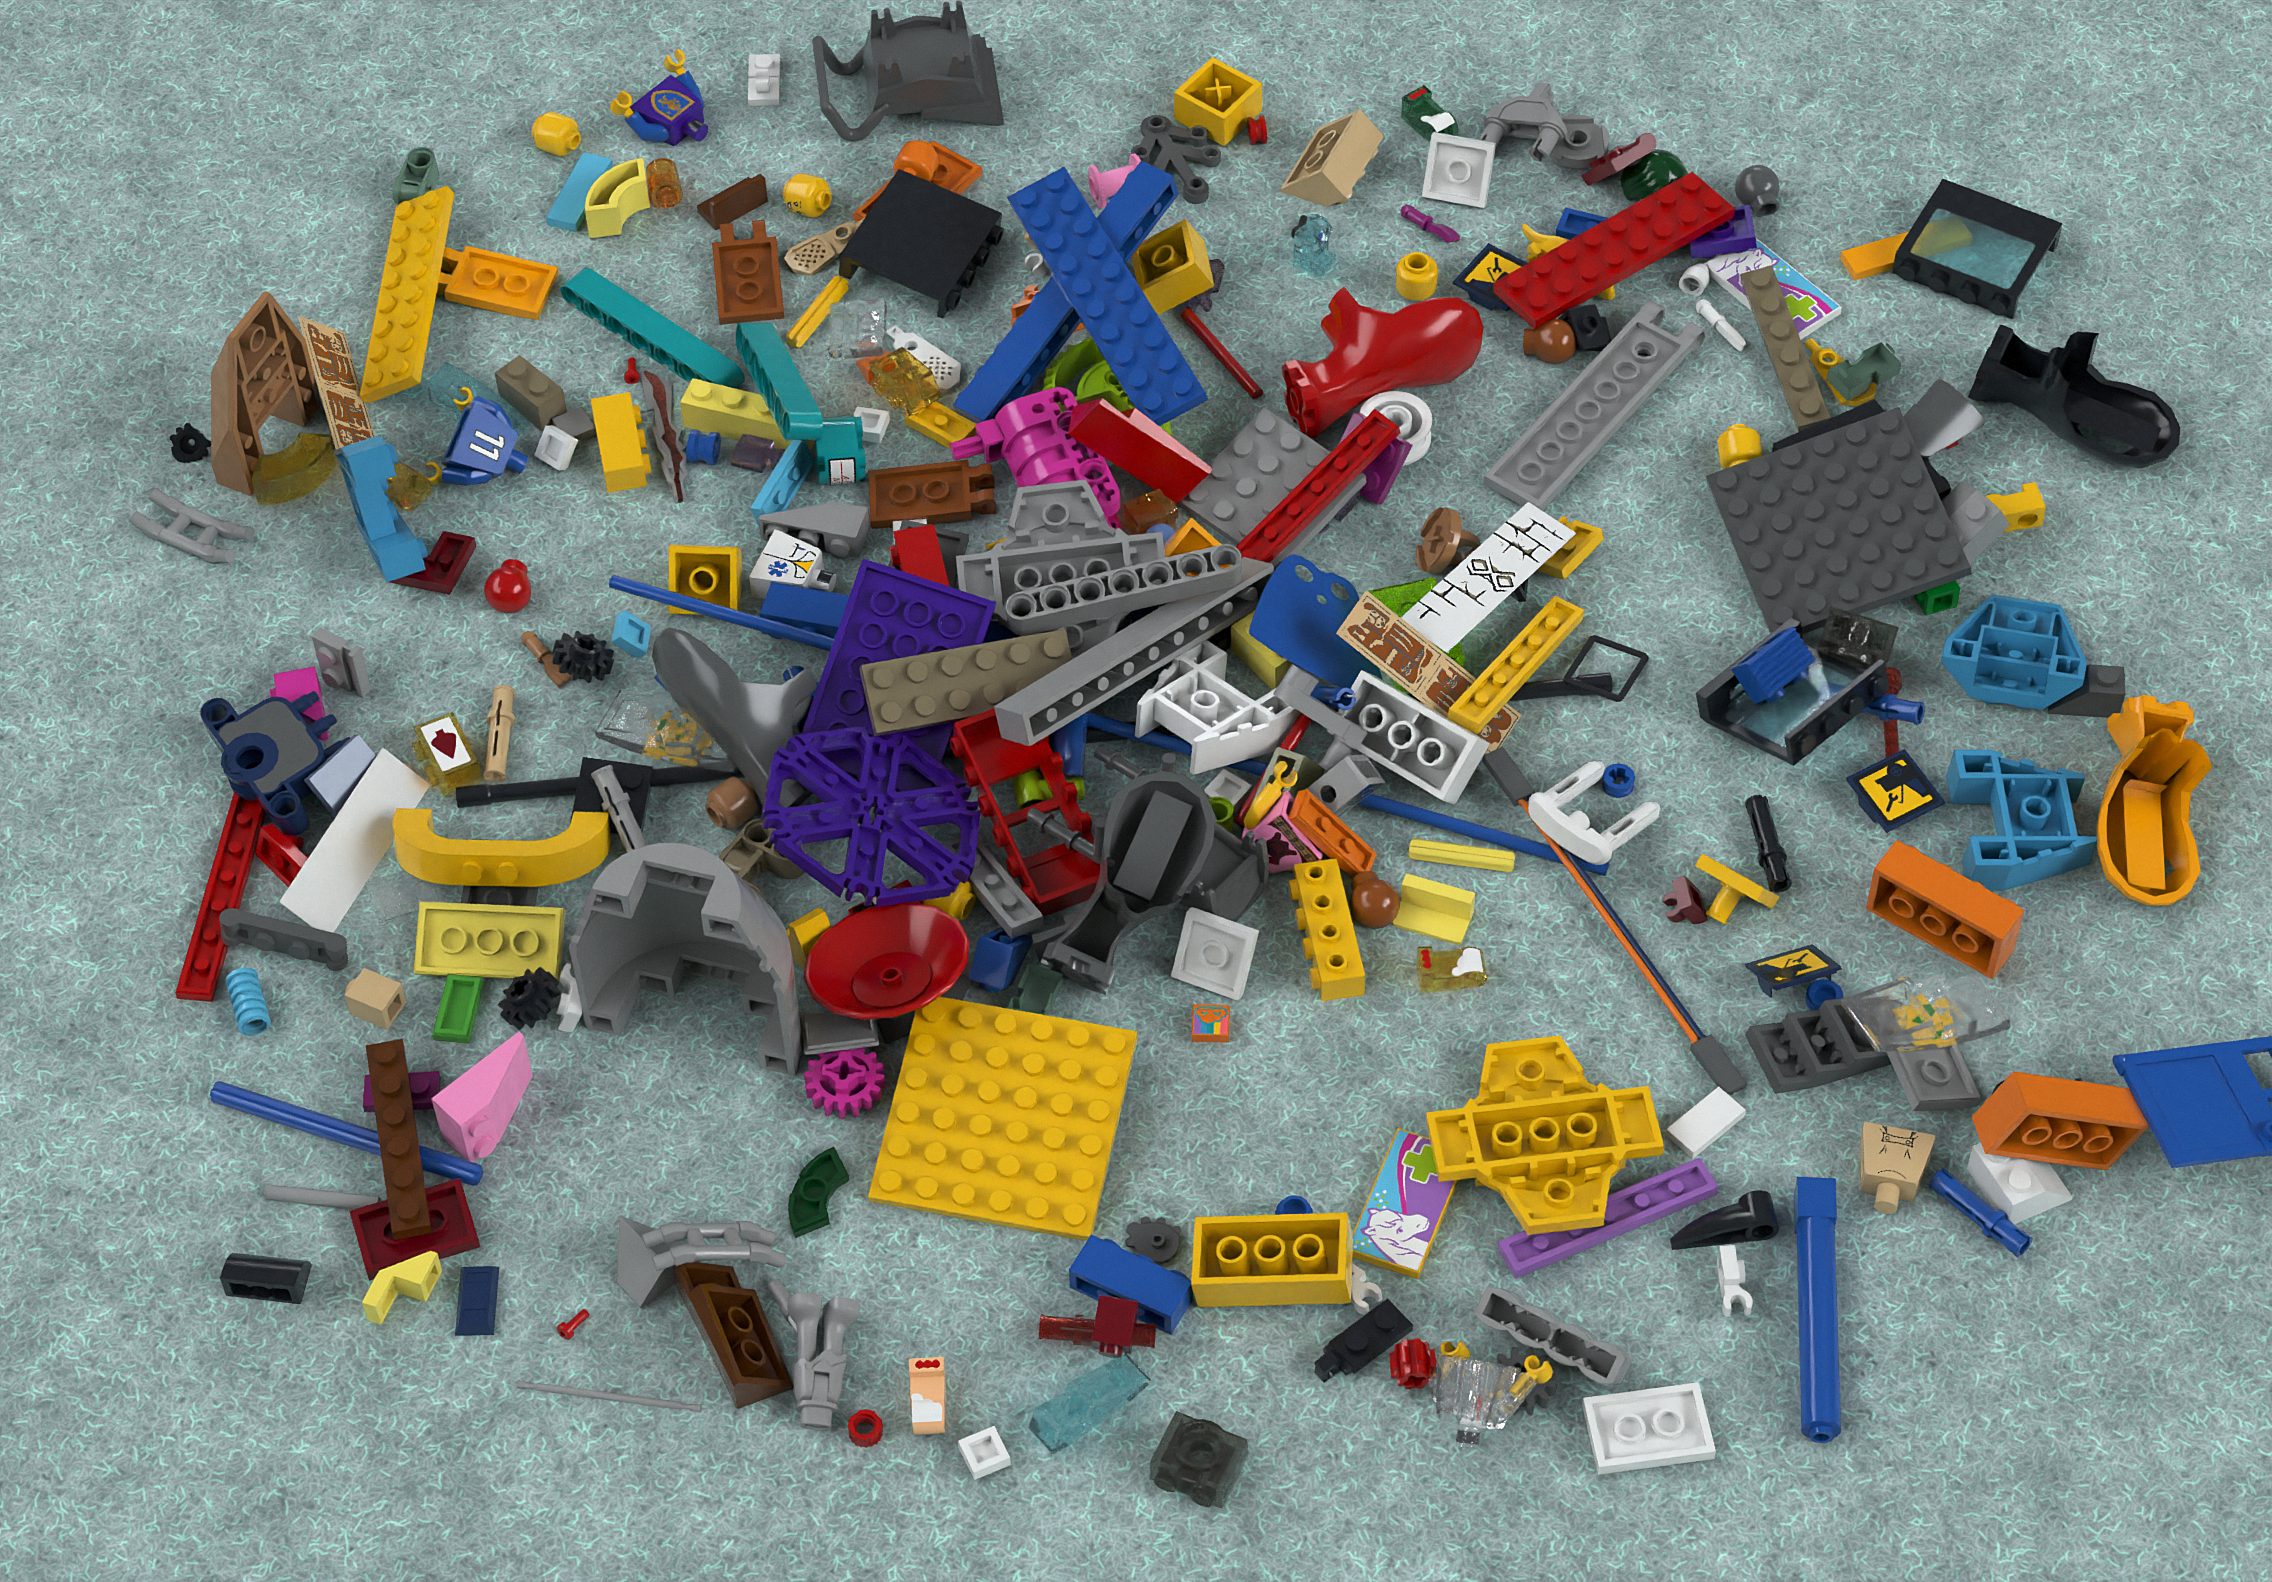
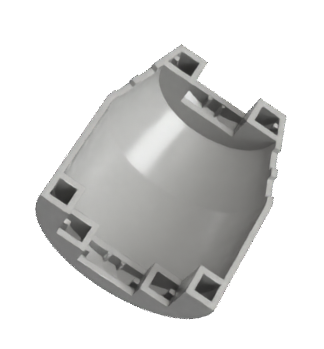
M673 842L650 844L631 850L610 863L595 880L569 944L586 1028L621 1036L640 989L675 997L684 974L742 986L741 997L744 1013L769 1018L757 1048L760 1068L795 1076L803 1049L802 1025L790 941L781 919L773 908L720 858L705 849L690 844Z

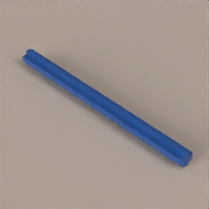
M222 1081L215 1082L210 1091L211 1100L214 1103L381 1156L377 1131ZM419 1145L423 1170L453 1180L460 1178L461 1182L472 1186L479 1184L484 1172L480 1164Z

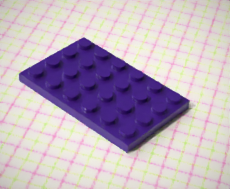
M863 558L801 734L869 725L868 735L870 737L873 728L859 670L860 666L983 644L996 602ZM956 722L897 732V744H899L902 735H904L942 764L954 729V723ZM892 733L880 735V737L889 740ZM846 748L819 752L848 775L855 778L859 777L861 755L856 750ZM899 764L895 791L904 792L934 787L935 784L912 766Z

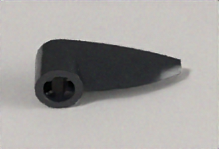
M1762 1190L1751 1191L1742 1195L1738 1203L1714 1210L1697 1218L1670 1238L1672 1250L1762 1241L1774 1237L1779 1232V1225L1771 1194Z

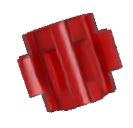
M1418 1338L1412 1340L1404 1339L1401 1343L1395 1344L1394 1352L1389 1353L1391 1378H1397V1384L1404 1386L1405 1389L1424 1388L1425 1385L1431 1384L1432 1376L1437 1375L1435 1349H1429L1427 1341L1423 1342Z

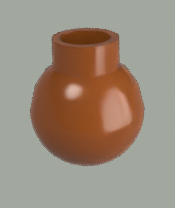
M1551 319L1535 330L1524 329V355H1537L1543 362L1561 364L1570 359L1576 350L1577 338L1572 326L1566 321Z
M1373 871L1361 872L1353 878L1351 882L1353 893L1350 898V907L1354 919L1362 926L1371 929L1383 928L1392 923L1400 909V898L1391 884L1379 879L1378 875Z

